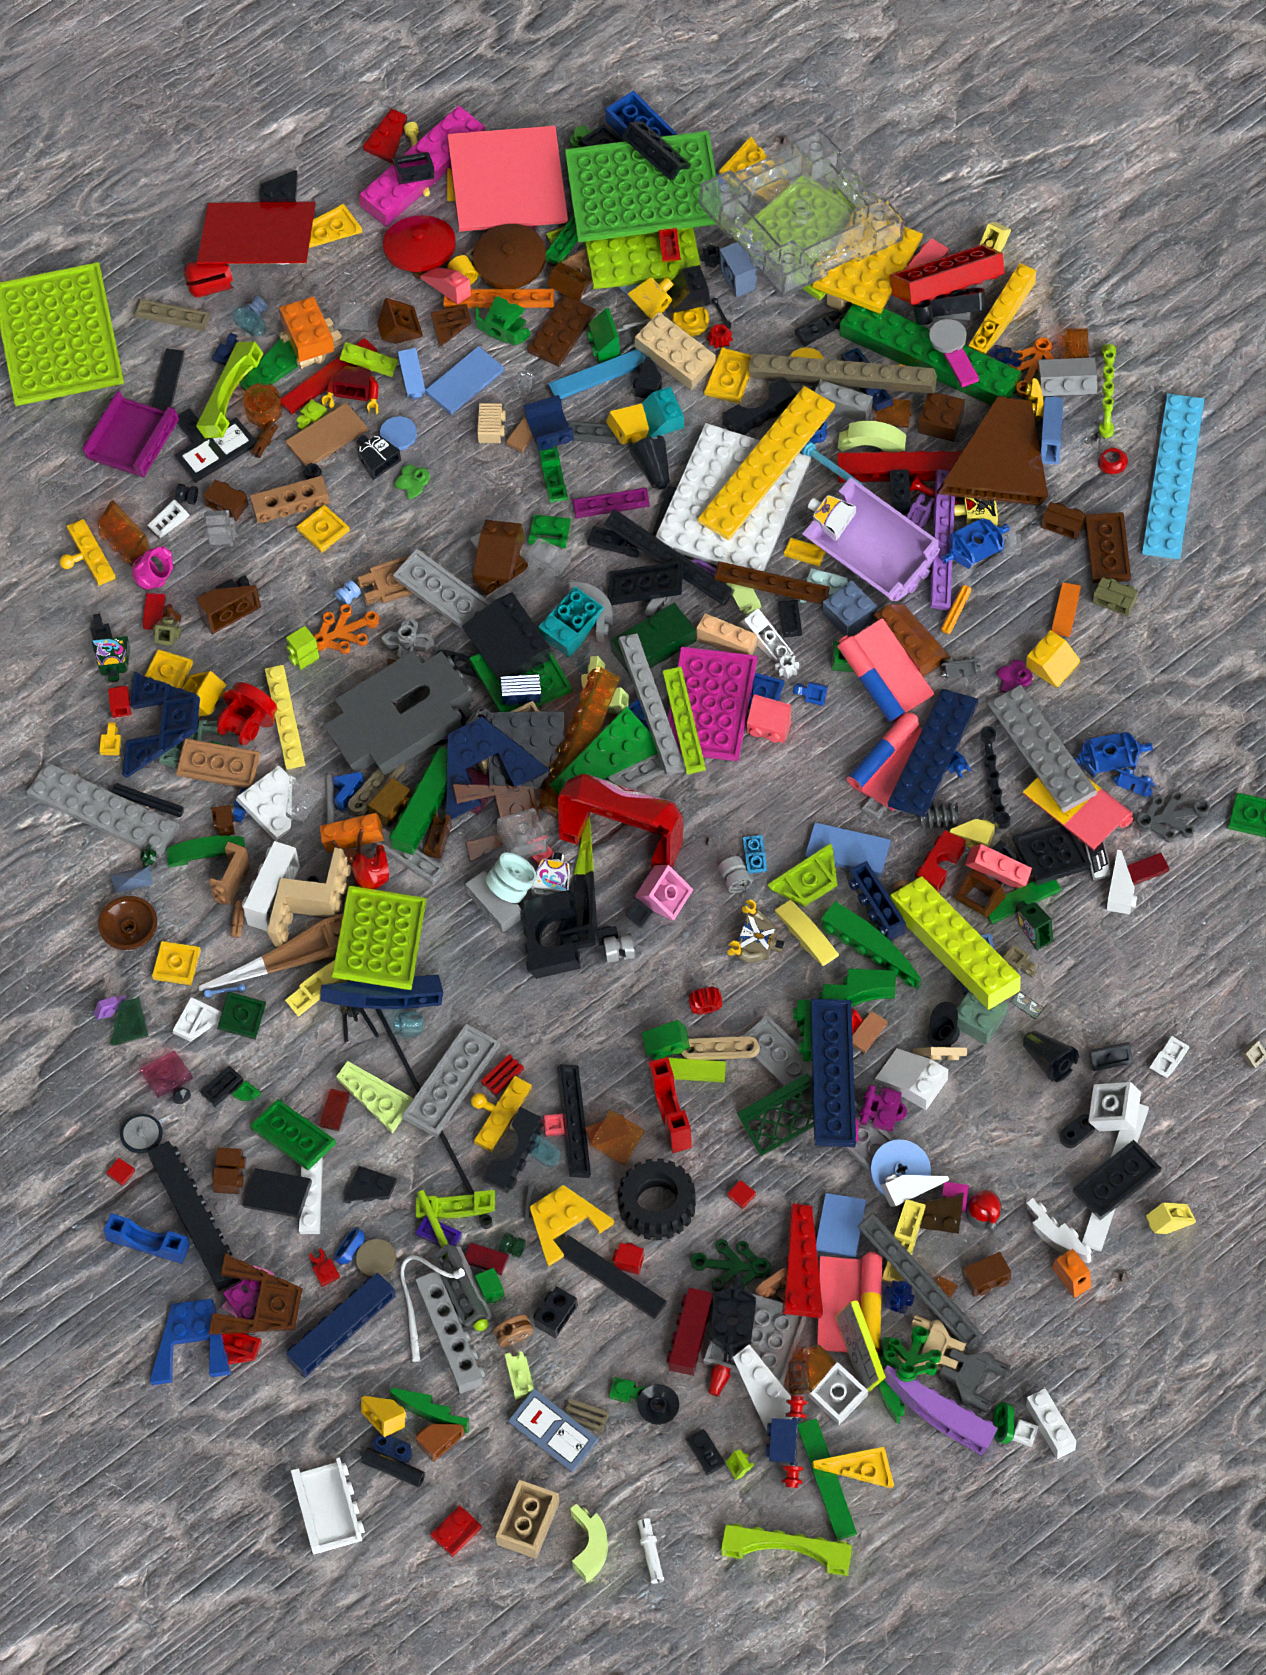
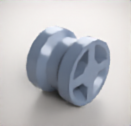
M254 296L252 302L245 305L246 312L254 319H258L261 313L268 309L264 300L258 296Z

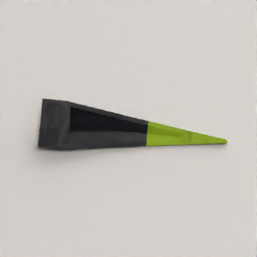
M590 817L582 833L579 854L570 888L571 894L575 897L577 916L561 919L557 930L556 946L573 943L577 949L595 946L597 914Z

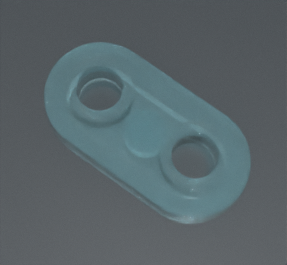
M240 308L234 312V322L241 329L255 337L265 333V321L247 308Z
M538 1135L535 1140L538 1147L529 1155L547 1167L556 1166L561 1160L558 1148ZM549 1155H554L552 1160H548Z

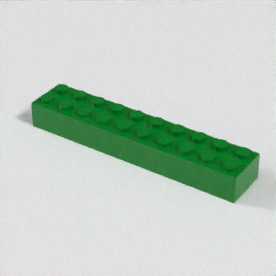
M853 304L840 322L841 337L905 366L934 368L937 375L936 381L989 405H992L997 397L1012 398L1016 391L1017 383L1021 381L1020 370L964 345L962 348L976 371L979 381L961 387L943 353L932 346L929 340L930 329L886 309H883L881 314Z

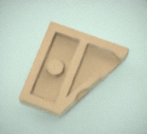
M913 1048V1054L929 1057L931 1060H941V1057L947 1056V1060H959V1056H967V1048Z

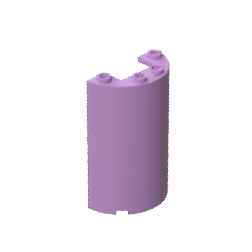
M850 477L839 490L842 501L856 506V514L838 540L834 541L822 530L820 523L815 520L802 535L892 601H898L909 592L913 593L921 579H925L929 575V568L940 551L938 540Z

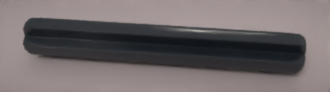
M118 783L114 784L112 788V793L162 812L181 817L184 813L183 806Z

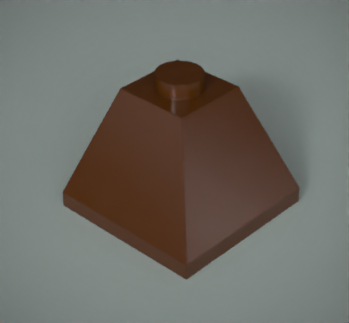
M389 298L384 300L378 321V329L382 340L397 344L423 336L414 306Z

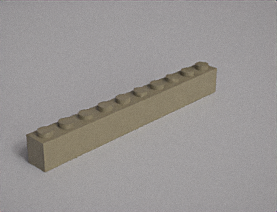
M751 353L749 372L753 379L779 381L785 378L788 382L819 384L820 380L839 386L931 394L935 393L937 380L934 368Z

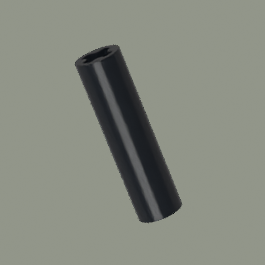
M367 1448L362 1457L363 1464L418 1488L424 1481L426 1472L371 1448Z

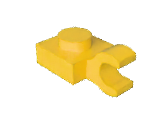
M108 722L107 734H101L100 755L120 756L121 735H117L118 727H116V722Z

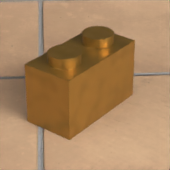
M391 778L368 804L369 814L377 813L380 821L388 827L391 822L397 820L400 812L406 808L408 799L412 798L411 790L394 778Z

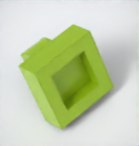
M741 1449L734 1451L725 1462L735 1480L742 1478L754 1466V1463L749 1464L747 1461L749 1455L747 1453L743 1454Z

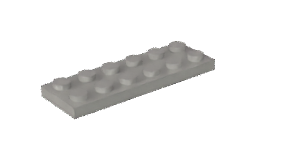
M418 549L393 574L394 580L461 629L462 625L491 604Z
M465 1024L403 1113L402 1119L438 1137L500 1047V1042Z

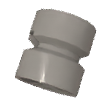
M740 856L727 858L718 866V870L722 878L726 880L725 884L730 893L744 891L752 884V879L748 871L745 870L746 867Z
M631 933L620 935L618 939L615 936L603 938L607 963L618 962L620 958L623 960L635 959Z

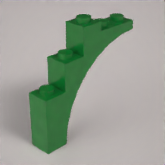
M848 969V976H844L843 985L823 984V992H819L818 999L851 1000V1007L867 1001L895 998L896 971ZM798 999V1006L793 1008V1019H797V1027H800V1036H804V1040L799 1041V1053H803V1061L811 1062V1000Z

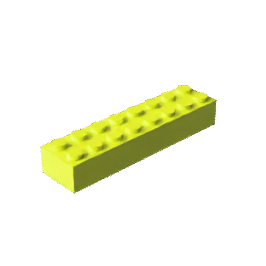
M922 876L890 895V899L906 922V926L988 1010L1020 991L1021 976Z

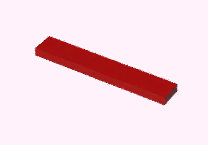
M366 338L356 344L359 347L377 352V349ZM339 356L281 398L279 402L292 415L309 403L311 399L313 400L324 392L328 387L331 376L341 372L345 366L356 367L357 365L342 361Z

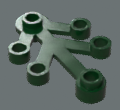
M724 1239L716 1242V1250L719 1253H723L729 1261L707 1259L703 1253H695L691 1258L692 1268L696 1271H702L705 1268L728 1270L720 1277L712 1280V1288L715 1291H722L724 1284L741 1271H749L742 1277V1289H745V1285L754 1278H765L771 1272L770 1262L765 1258H757L745 1241L737 1243L736 1251L740 1255H745L750 1263L742 1262L729 1248L727 1241ZM724 1244L726 1247L721 1249L718 1246ZM740 1246H745L746 1249H745V1250H740L739 1247H740ZM701 1261L703 1265L697 1266L696 1263ZM762 1266L765 1269L763 1271H759L757 1268ZM720 1282L722 1285L716 1287L714 1284Z

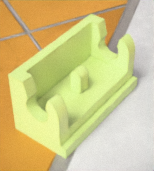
M726 583L735 590L732 595L740 611L743 610L744 614L762 607L752 588Z
M519 1351L517 1356H512L511 1353L505 1354L515 1400L527 1398L534 1389L527 1359L522 1351Z

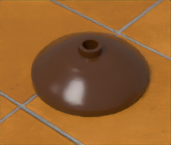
M119 897L109 902L101 911L98 919L99 933L102 939L115 949H137L149 942L154 936L158 923L157 915L152 905L140 897Z

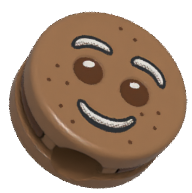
M527 1315L512 1317L493 1329L497 1343L502 1348L517 1344L534 1332Z

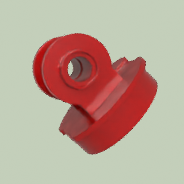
M237 682L232 689L224 692L223 699L228 707L223 709L218 717V734L225 735L228 731L235 733L239 736V743L245 746L255 739L260 726L268 728L274 724V715L278 710L277 705L260 689L248 683Z

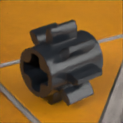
M709 245L706 249L703 248L701 261H705V267L715 268L720 264L719 246Z

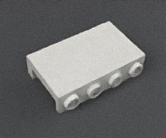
M340 1457L336 1458V1463L301 1473L299 1468L291 1470L313 1555L362 1541L361 1533H365L362 1521H357L355 1515L359 1513L357 1502H352L350 1495L354 1494L351 1482H346L345 1476L349 1475L346 1463H341Z

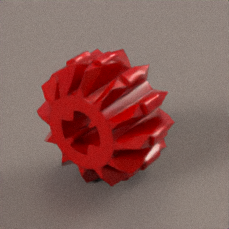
M713 986L693 990L689 994L688 1000L692 1013L697 1015L712 1014V1012L718 1011L722 1007L723 1002L719 989Z

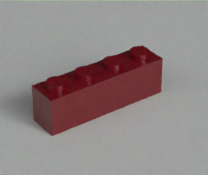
M688 1288L687 1294H683L681 1306H684L683 1311L678 1313L676 1325H679L678 1330L673 1332L671 1344H674L673 1349L668 1351L666 1363H669L670 1371L694 1376L713 1304L712 1292Z

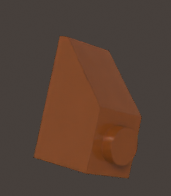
M430 1424L427 1428H422L417 1433L415 1439L417 1446L435 1462L459 1441L465 1433L464 1428L459 1424Z

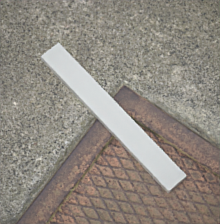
M1139 1104L1136 1129L1119 1131L1111 1157L1132 1140L1138 1143L1149 1106ZM1115 1209L1102 1220H1099L1092 1212L1082 1243L1085 1242L1091 1249L1102 1251Z

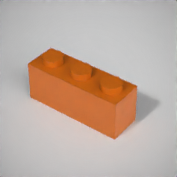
M377 813L321 825L322 844L327 853L334 852L335 847L332 844V840H335L343 850L356 847L360 829H363L361 846L383 841L382 822Z

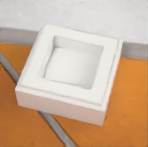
M1019 1419L1012 1440L1032 1447L1039 1426Z

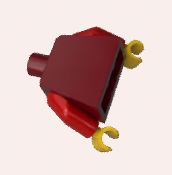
M345 366L341 372L331 376L326 391L328 394L323 396L322 403L325 407L326 403L330 401L329 406L333 408L335 405L332 398L333 394L334 397L367 402L370 400L367 405L368 414H370V408L373 407L376 408V414H378L379 410L376 400H378L379 385L375 378L371 376V370L360 366Z

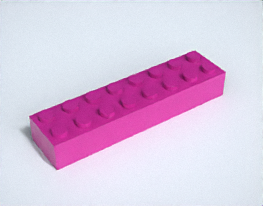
M457 106L403 155L429 152L434 165V179L399 185L393 164L360 193V206L387 227L416 201L427 187L430 188L446 174L447 168H451L448 134L485 131V126L461 106ZM420 160L399 165L400 168H406L427 163L426 160Z

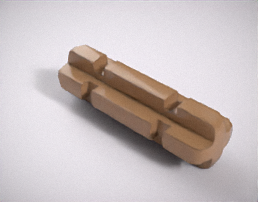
M237 900L234 905L235 910L230 931L232 937L239 938L242 934L241 928L244 921L243 900Z

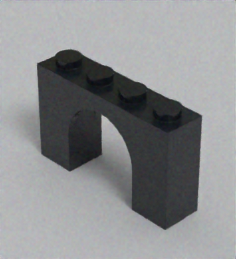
M566 890L524 900L522 913L526 922L524 934L527 937L525 951L528 955V961H526L528 972L538 979L581 969L580 952L573 943L551 948L541 945L542 933L550 923L577 916L575 897L571 892Z

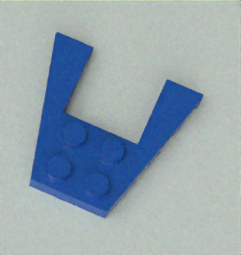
M212 1299L172 1304L150 1378L152 1385L172 1383L174 1345L210 1340L209 1375L211 1377L231 1375L222 1334L209 1335L212 1315L217 1313Z

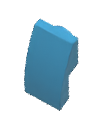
M762 835L743 837L748 873L767 872Z

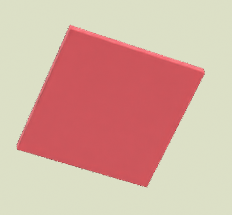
M555 126L448 134L459 232L492 229L503 224L536 226L568 222Z

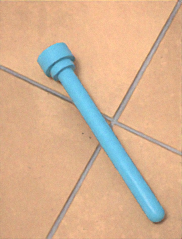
M808 441L800 451L803 455L814 457L846 482L851 477L862 485L853 476L816 450L815 444L811 441Z

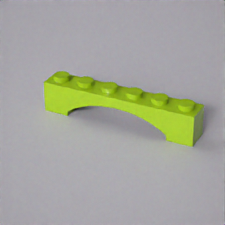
M255 341L236 343L196 425L204 438L224 437L230 424L226 419L229 400L240 381L250 370L258 366L263 356V352Z
M740 1524L725 1526L721 1548L722 1556L743 1559L745 1554L758 1550H790L817 1560L827 1568V1573L848 1576L852 1545L845 1541L830 1542L822 1537L812 1539L806 1538L803 1534H794L793 1536L779 1530L769 1532L764 1531L760 1527L744 1528Z

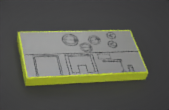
M856 1300L850 1302L835 1318L858 1381L870 1392L886 1376L859 1302Z

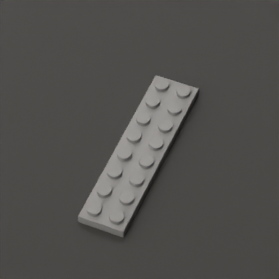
M1021 685L987 703L992 714L1062 813L1097 795L1094 786Z
M47 762L26 792L27 796L139 849H146L149 844L151 849L156 850V857L159 858L180 828L178 823Z

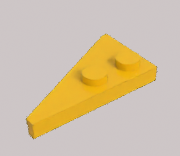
M885 1447L812 1462L813 1468L887 1488L894 1487Z

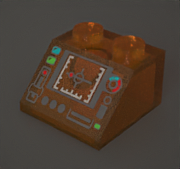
M821 1345L799 1347L793 1352V1358L789 1361L790 1393L792 1395L811 1393L837 1363Z

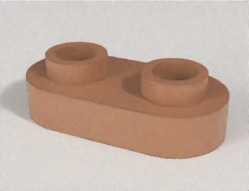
M787 1267L779 1270L762 1282L755 1290L757 1295L771 1298L776 1293V1290L785 1287L786 1281L784 1280Z

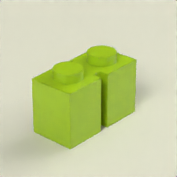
M306 626L286 637V649L289 653L288 659L293 666L297 665L302 670L319 659L316 639Z

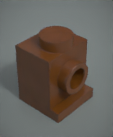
M231 806L212 807L214 830H218L219 836L234 835L235 829Z

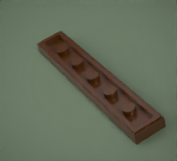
M718 561L714 580L822 605L823 601L828 599L830 590L829 586Z

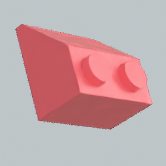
M754 695L747 721V733L754 737L767 738L772 742L784 743L791 726V705Z

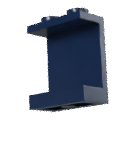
M559 395L524 405V415L538 451L574 441L572 427L569 428Z

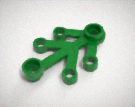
M916 1326L912 1329L911 1339L913 1343L909 1352L901 1345L899 1339L891 1338L888 1343L889 1350L884 1353L883 1361L887 1364H893L896 1368V1376L903 1382L913 1381L918 1374L922 1373L927 1375L936 1374V1363L940 1362L942 1353L939 1350L932 1349L930 1352L918 1355L920 1346L927 1341L929 1331L924 1327ZM895 1352H897L906 1363H902L897 1358V1354ZM925 1361H930V1362H926L925 1365H921V1366H917V1367L914 1366V1364L922 1363V1362H925Z

